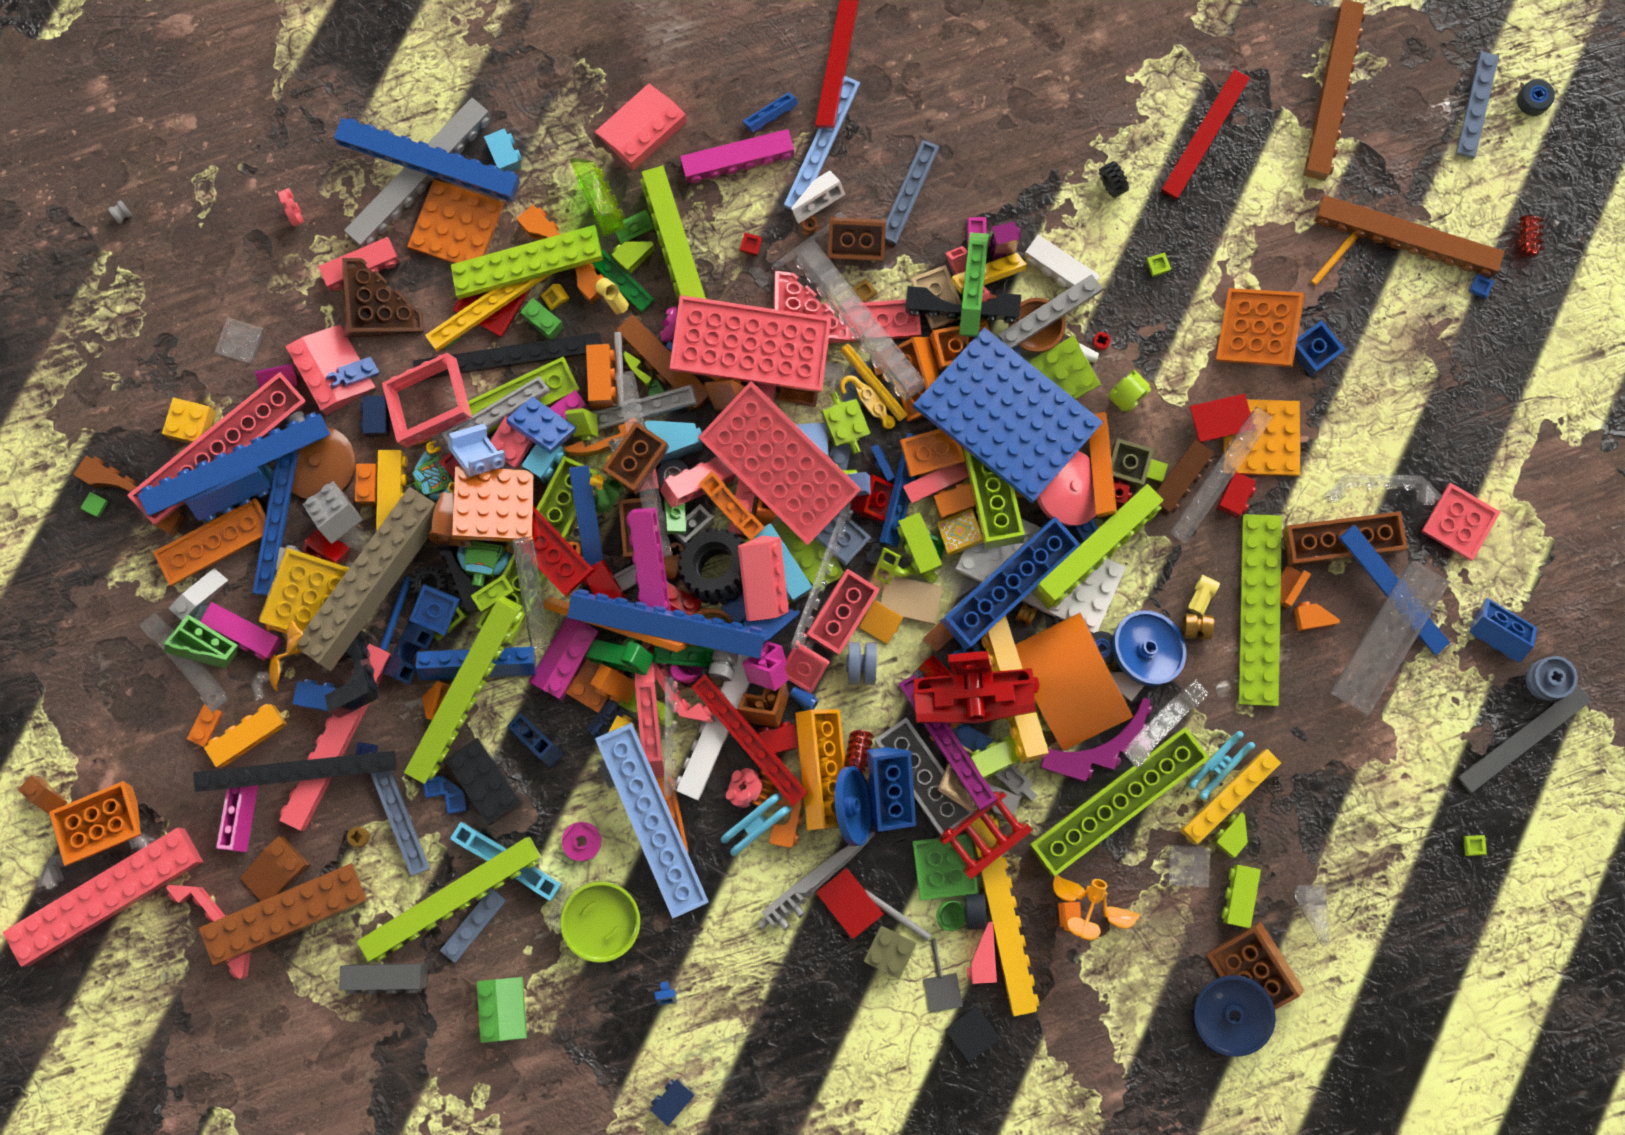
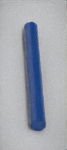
M407 576L404 578L380 645V649L384 651L388 649L411 584V578Z

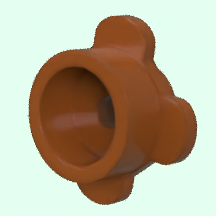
M814 215L799 223L803 228L802 233L805 236L820 231V226L817 225V217Z

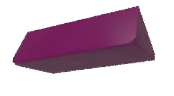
M293 364L255 371L259 388L279 372L283 374L293 387L298 386V375Z

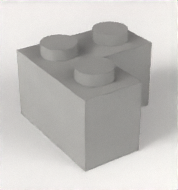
M699 504L690 514L685 516L686 533L672 535L684 546L687 542L690 543L692 541L691 538L694 535L696 537L699 536L701 531H707L714 524L713 516ZM664 511L659 516L660 523L666 528Z

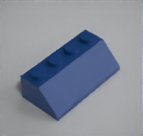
M256 467L186 499L185 502L197 520H204L206 523L215 519V514L219 512L226 514L234 510L232 507L234 505L240 504V506L250 503V498L256 495L260 498L269 494L268 490L271 489V484L263 468Z
M889 747L867 750L873 825L878 832L916 826L911 751Z

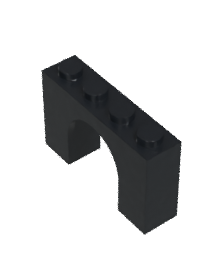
M362 630L337 662L339 663L348 658L353 659L354 670L351 678L342 687L324 695L328 712L338 718L379 698L377 693L378 686L373 676L374 669L369 659L370 652L365 642L366 635Z

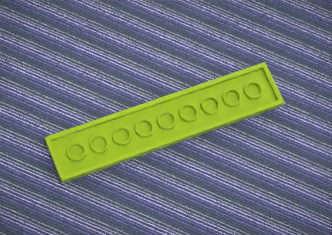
M1242 515L1238 705L1279 706L1282 516Z

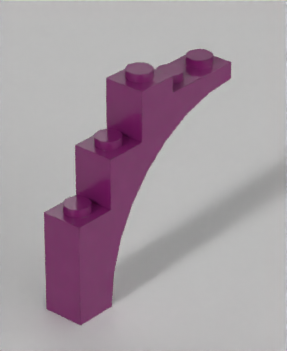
M1147 698L1140 699L1136 712L1127 726L1107 743L1079 752H1061L1048 749L1049 753L1042 758L1039 769L1086 782L1087 779H1091L1093 773L1091 765L1110 771L1115 770V767L1118 768L1121 761L1119 753L1136 759L1143 758V756L1147 755L1149 745H1147L1148 739L1140 736L1145 734L1147 724L1144 722L1146 716L1149 717L1152 710L1151 700Z

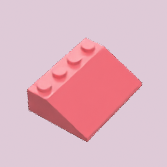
M647 84L598 128L595 133L634 171L687 123L686 114L672 100L652 85Z
M340 324L304 336L286 346L316 403L326 416L376 389L371 378L347 387L339 383L338 387L334 389L330 386L335 380H326L327 374L330 372L336 373L338 367L360 360L348 337H345L344 330Z

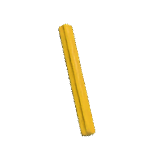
M846 344L841 348L840 352L865 382L873 388L896 419L902 421L907 416V413L853 348Z

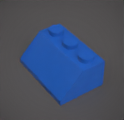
M1486 598L1470 628V633L1475 638L1485 641L1493 649H1498L1506 654L1508 658L1519 663L1534 648L1537 627L1489 598Z

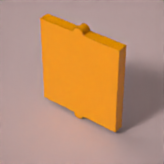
M874 600L870 609L866 611L859 628L888 644L894 633L898 632L897 628L903 616Z

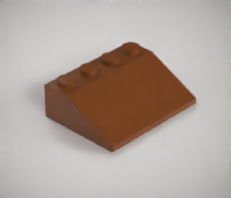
M1261 921L1252 925L1251 928L1243 930L1206 954L1220 977L1240 975L1259 983L1269 994L1275 1010L1300 997L1304 991L1301 983Z

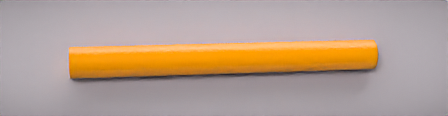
M1355 232L1351 233L1311 280L1312 284L1317 286L1358 238L1354 235Z

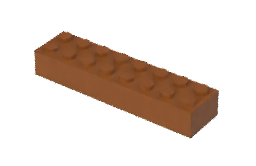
M350 863L199 928L213 966L218 967L367 903L368 899L355 867Z

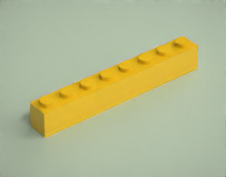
M1005 615L982 636V645L989 652L993 672L1022 669ZM1037 713L1005 718L1009 721L1010 736L1015 741L1016 755L1018 758L1020 757L1021 763L1042 759L1049 753Z

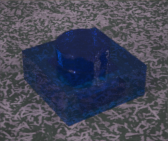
M358 742L355 755L376 753L378 745Z

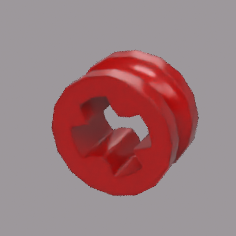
M1106 332L1097 333L1093 339V346L1101 351L1107 349L1111 342L1110 336ZM1099 337L1106 339L1105 345L1102 343L1098 344Z

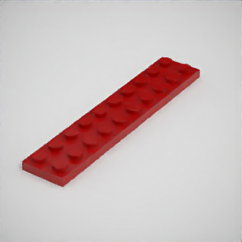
M451 451L439 462L454 479L455 466L462 467ZM533 506L532 542L514 543L557 589L567 597L595 570Z

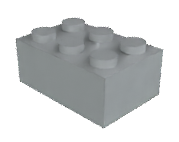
M334 481L323 486L321 491L309 497L303 504L317 528L331 544L362 521L354 506Z

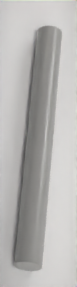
M614 332L617 408H624L621 332Z
M866 890L881 910L928 941L931 936L930 933Z

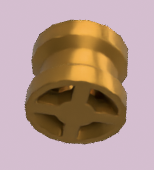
M1023 603L1015 620L1023 621L1026 625L1030 626L1037 609L1034 607L1029 608L1027 604Z
M354 827L349 830L347 840L352 846L363 847L368 844L370 834L365 828Z

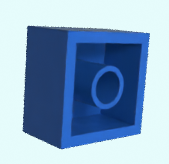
M1321 320L1297 338L1294 357L1309 376L1312 377L1340 356L1346 349L1323 320Z

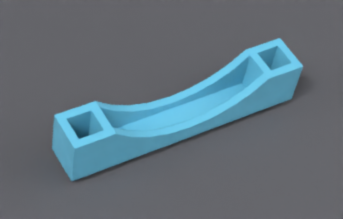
M464 822L459 823L450 838L486 861L507 850ZM535 866L529 870L527 867L520 871L522 874L515 878L549 901L555 899L563 886V883Z

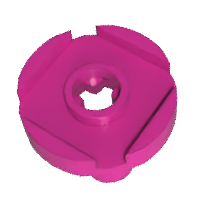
M578 822L571 824L563 833V850L573 860L587 861L592 859L601 848L602 838L600 833L590 823ZM585 836L587 844L579 847L577 845L579 843L577 838Z

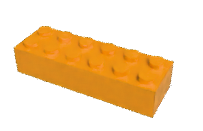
M840 709L807 710L795 713L802 784L808 791V794L804 797L807 831L837 829L839 825L835 809V787L839 772L842 768L846 767Z

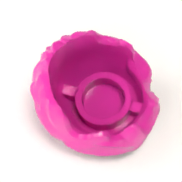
M676 306L666 310L668 317L662 322L665 328L660 332L662 341L674 340L678 307Z

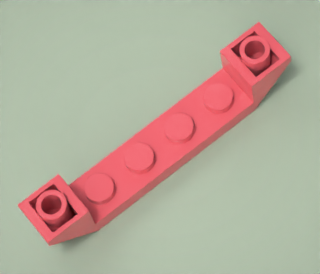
M643 642L642 647L653 655L655 645ZM654 663L656 679L680 717L711 724L715 722L712 718L714 714L707 705L698 703L691 708L685 698H681L679 694L681 690L677 684L672 683L669 679L671 677L669 671L662 667L660 663Z
M652 661L647 675L635 673L640 741L654 776L665 777L655 687V666Z
M168 885L166 887L169 891L168 896L174 902L184 903L191 896H194L192 898L199 907L202 906L206 911L205 916L209 921L213 922L225 917V914L203 887ZM250 953L227 963L230 967L229 972L234 978L245 979L248 976Z

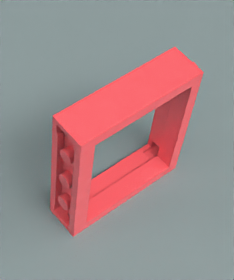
M449 353L438 355V357L425 361L421 365L408 369L404 373L391 377V379L382 383L396 441L405 448L472 418L457 359ZM448 369L458 407L407 430L398 392Z

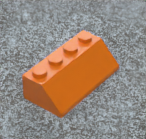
M913 337L889 350L894 377L904 411L907 413L906 418L908 422L925 418L913 408V404L940 376L929 338Z

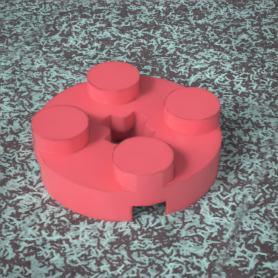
M290 188L279 191L280 201L285 207L284 210L291 224L297 226L304 223L300 207L297 202H294V196Z
M749 768L734 771L726 798L740 808L750 806L748 803L752 800L755 801L762 789V780L759 779V774Z

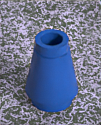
M796 687L789 694V697L804 711L814 710L819 702L816 695Z

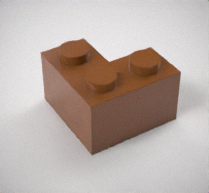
M786 682L776 691L764 688L762 696L743 693L738 711L748 723L779 728L789 698Z

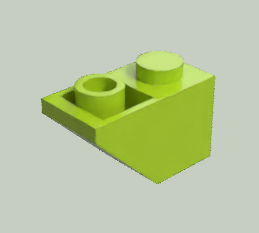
M1242 812L1233 813L1228 818L1227 823L1229 824L1225 829L1221 828L1214 836L1216 839L1213 843L1230 858H1235L1248 843L1245 814Z

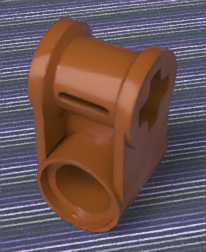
M677 542L669 545L664 556L666 578L673 581L676 580L679 574L678 562L681 559L679 554L674 556L675 554L672 551L673 549L677 550L678 547L680 551H685L684 546Z

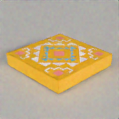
M972 508L937 522L949 556L984 543Z

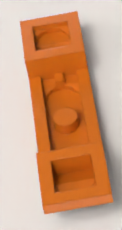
M636 419L619 425L620 433L587 447H585L583 441L565 447L568 455L579 457L607 452L621 443Z
M713 471L698 483L714 504L750 541L765 528L730 492Z

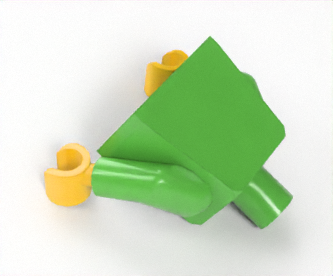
M609 454V456H607L606 462L608 461V459L611 457L612 454ZM593 474L594 478H590V485L597 486V495L594 498L596 512H609L625 487L610 477L604 483L603 476Z

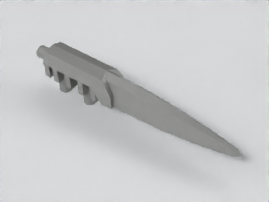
M870 832V836L864 845L846 846L805 875L762 911L765 917L757 924L762 929L769 923L774 928L779 924L786 931L790 925L785 918L787 916L790 917V913L793 911L799 918L804 916L805 912L800 905L806 903L805 897L812 896L817 889L845 866L876 833Z

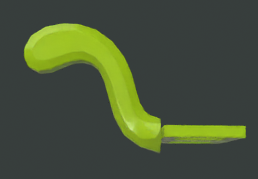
M884 547L872 577L890 585L893 577L919 575V572L915 573L912 566L904 569L900 568L898 563L901 556ZM886 553L896 557L894 565L884 560ZM880 568L890 573L888 580L878 576ZM935 572L923 576L932 583L937 580Z

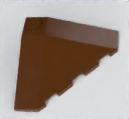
M342 258L345 337H371L424 332L423 313L418 308L414 310L407 303L408 299L398 290L394 292L386 284L388 281L377 271L373 273L366 266L367 262L364 259Z

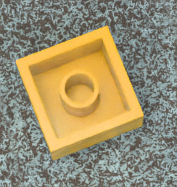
M173 398L162 434L169 439L191 444L212 427L216 411L210 406Z

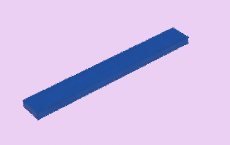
M299 450L276 460L253 594L268 596L277 572V559L279 549L283 544Z
M1352 525L1339 539L1433 655H1437L1450 642L1356 525Z

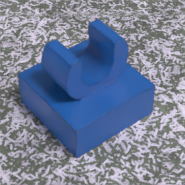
M668 982L660 983L661 991L655 992L657 1005L677 1003L675 989L670 990Z

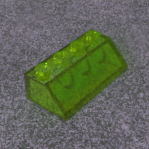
M569 159L577 181L604 236L625 228L623 220L626 218L622 209H617L616 207L619 204L615 195H610L609 193L612 190L608 181H603L602 179L605 176L601 167L597 168L595 162L591 160Z

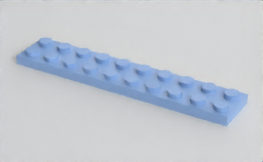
M629 723L595 738L672 919L709 903L633 724Z

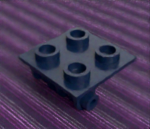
M609 699L586 730L597 738L609 732L617 715L622 717L624 714L632 718V723L636 727L639 725V721L617 703Z

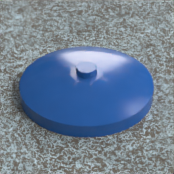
M1147 610L1133 612L1126 616L1114 630L1112 637L1114 658L1120 669L1133 681L1146 686H1160L1173 680L1182 671L1186 661L1185 641L1177 626L1164 615Z
M856 766L842 768L837 777L835 787V809L838 825L843 838L850 846L864 845L870 836L872 827L869 787L862 771Z

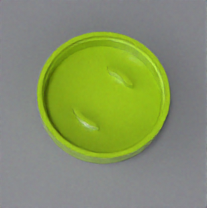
M592 881L576 888L568 896L560 914V929L567 946L577 956L592 962H607L622 956L634 944L640 929V913L636 902L624 888L608 881Z

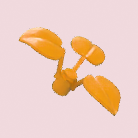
M294 621L289 622L287 630L265 623L266 631L271 632L273 629L287 635V653L277 656L273 655L269 664V679L275 691H278L280 659L293 654H301V650L295 646L303 633L297 628Z
M1059 875L1054 877L1053 889L1059 898L1068 902H1075L1077 899L1082 900L1088 895V899L1091 901L1085 920L1073 917L1067 922V928L1076 936L1089 941L1099 937V926L1089 922L1095 903H1099L1102 900L1103 915L1108 917V922L1115 927L1129 929L1140 917L1139 913L1117 907H1107V883L1103 880H1092L1091 886H1087L1085 891L1082 886L1075 882L1066 880Z

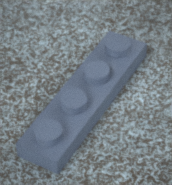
M493 888L487 892L488 895L482 898L441 948L440 951L454 963L461 958L506 903L507 900Z

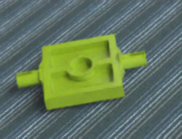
M838 392L831 393L830 396L834 405L822 410L821 414L833 445L837 447L842 444H850L853 454L859 453L861 450L857 441L871 433L857 398L848 402H841Z

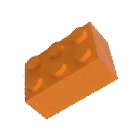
M609 344L586 345L589 404L592 410L613 407L617 403L616 387H614L616 385L615 368H613L615 366L614 350H611Z

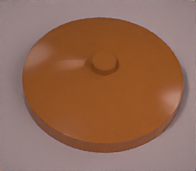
M327 427L330 436L299 449L292 492L307 500L309 497L316 495L323 486L330 484L332 481L344 492L355 476L357 464L355 450L350 441L333 428Z

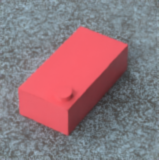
M846 569L804 636L836 656L840 655L880 589L849 569Z

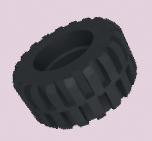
M711 528L709 532L706 530L701 531V534L697 537L694 535L691 538L692 541L684 545L685 551H681L679 555L681 561L678 562V569L680 570L679 576L683 584L693 597L705 604L709 602L711 605H718V602L724 605L728 604V600H737V596L740 593L743 595L738 546L745 542L733 531L729 533L727 529L723 528L720 531L717 528ZM719 554L732 556L731 566L724 575L716 579H704L701 577L702 568L711 557Z

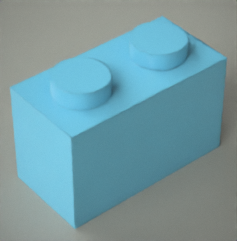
M504 128L484 137L499 170L506 172V170L514 171L521 168L519 161L522 158L518 149L514 151L512 145L515 142L511 133L507 134Z

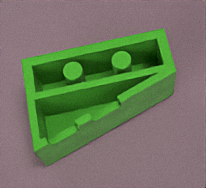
M187 615L164 643V653L226 669L237 655L238 645L192 616Z

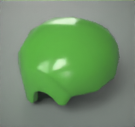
M958 901L942 903L936 913L938 925L945 931L960 929L966 921V908Z

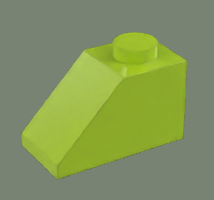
M624 242L622 245L619 244L614 248L612 258L630 275L655 251V246L652 242Z
M584 408L565 411L568 422L576 426V432L573 434L574 437L581 439L583 442L592 441V438L599 437L597 414Z

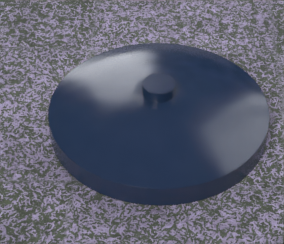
M1226 975L1214 979L1202 989L1194 1008V1019L1199 1035L1210 1048L1223 1055L1232 1057L1250 1055L1261 1049L1269 1041L1274 1031L1276 1014L1269 994L1259 983L1245 976Z

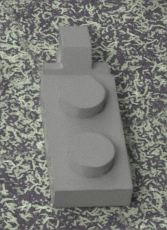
M1014 765L994 774L1020 798L1025 796L1032 802L1037 797V794L1030 789L1033 786L1030 780Z

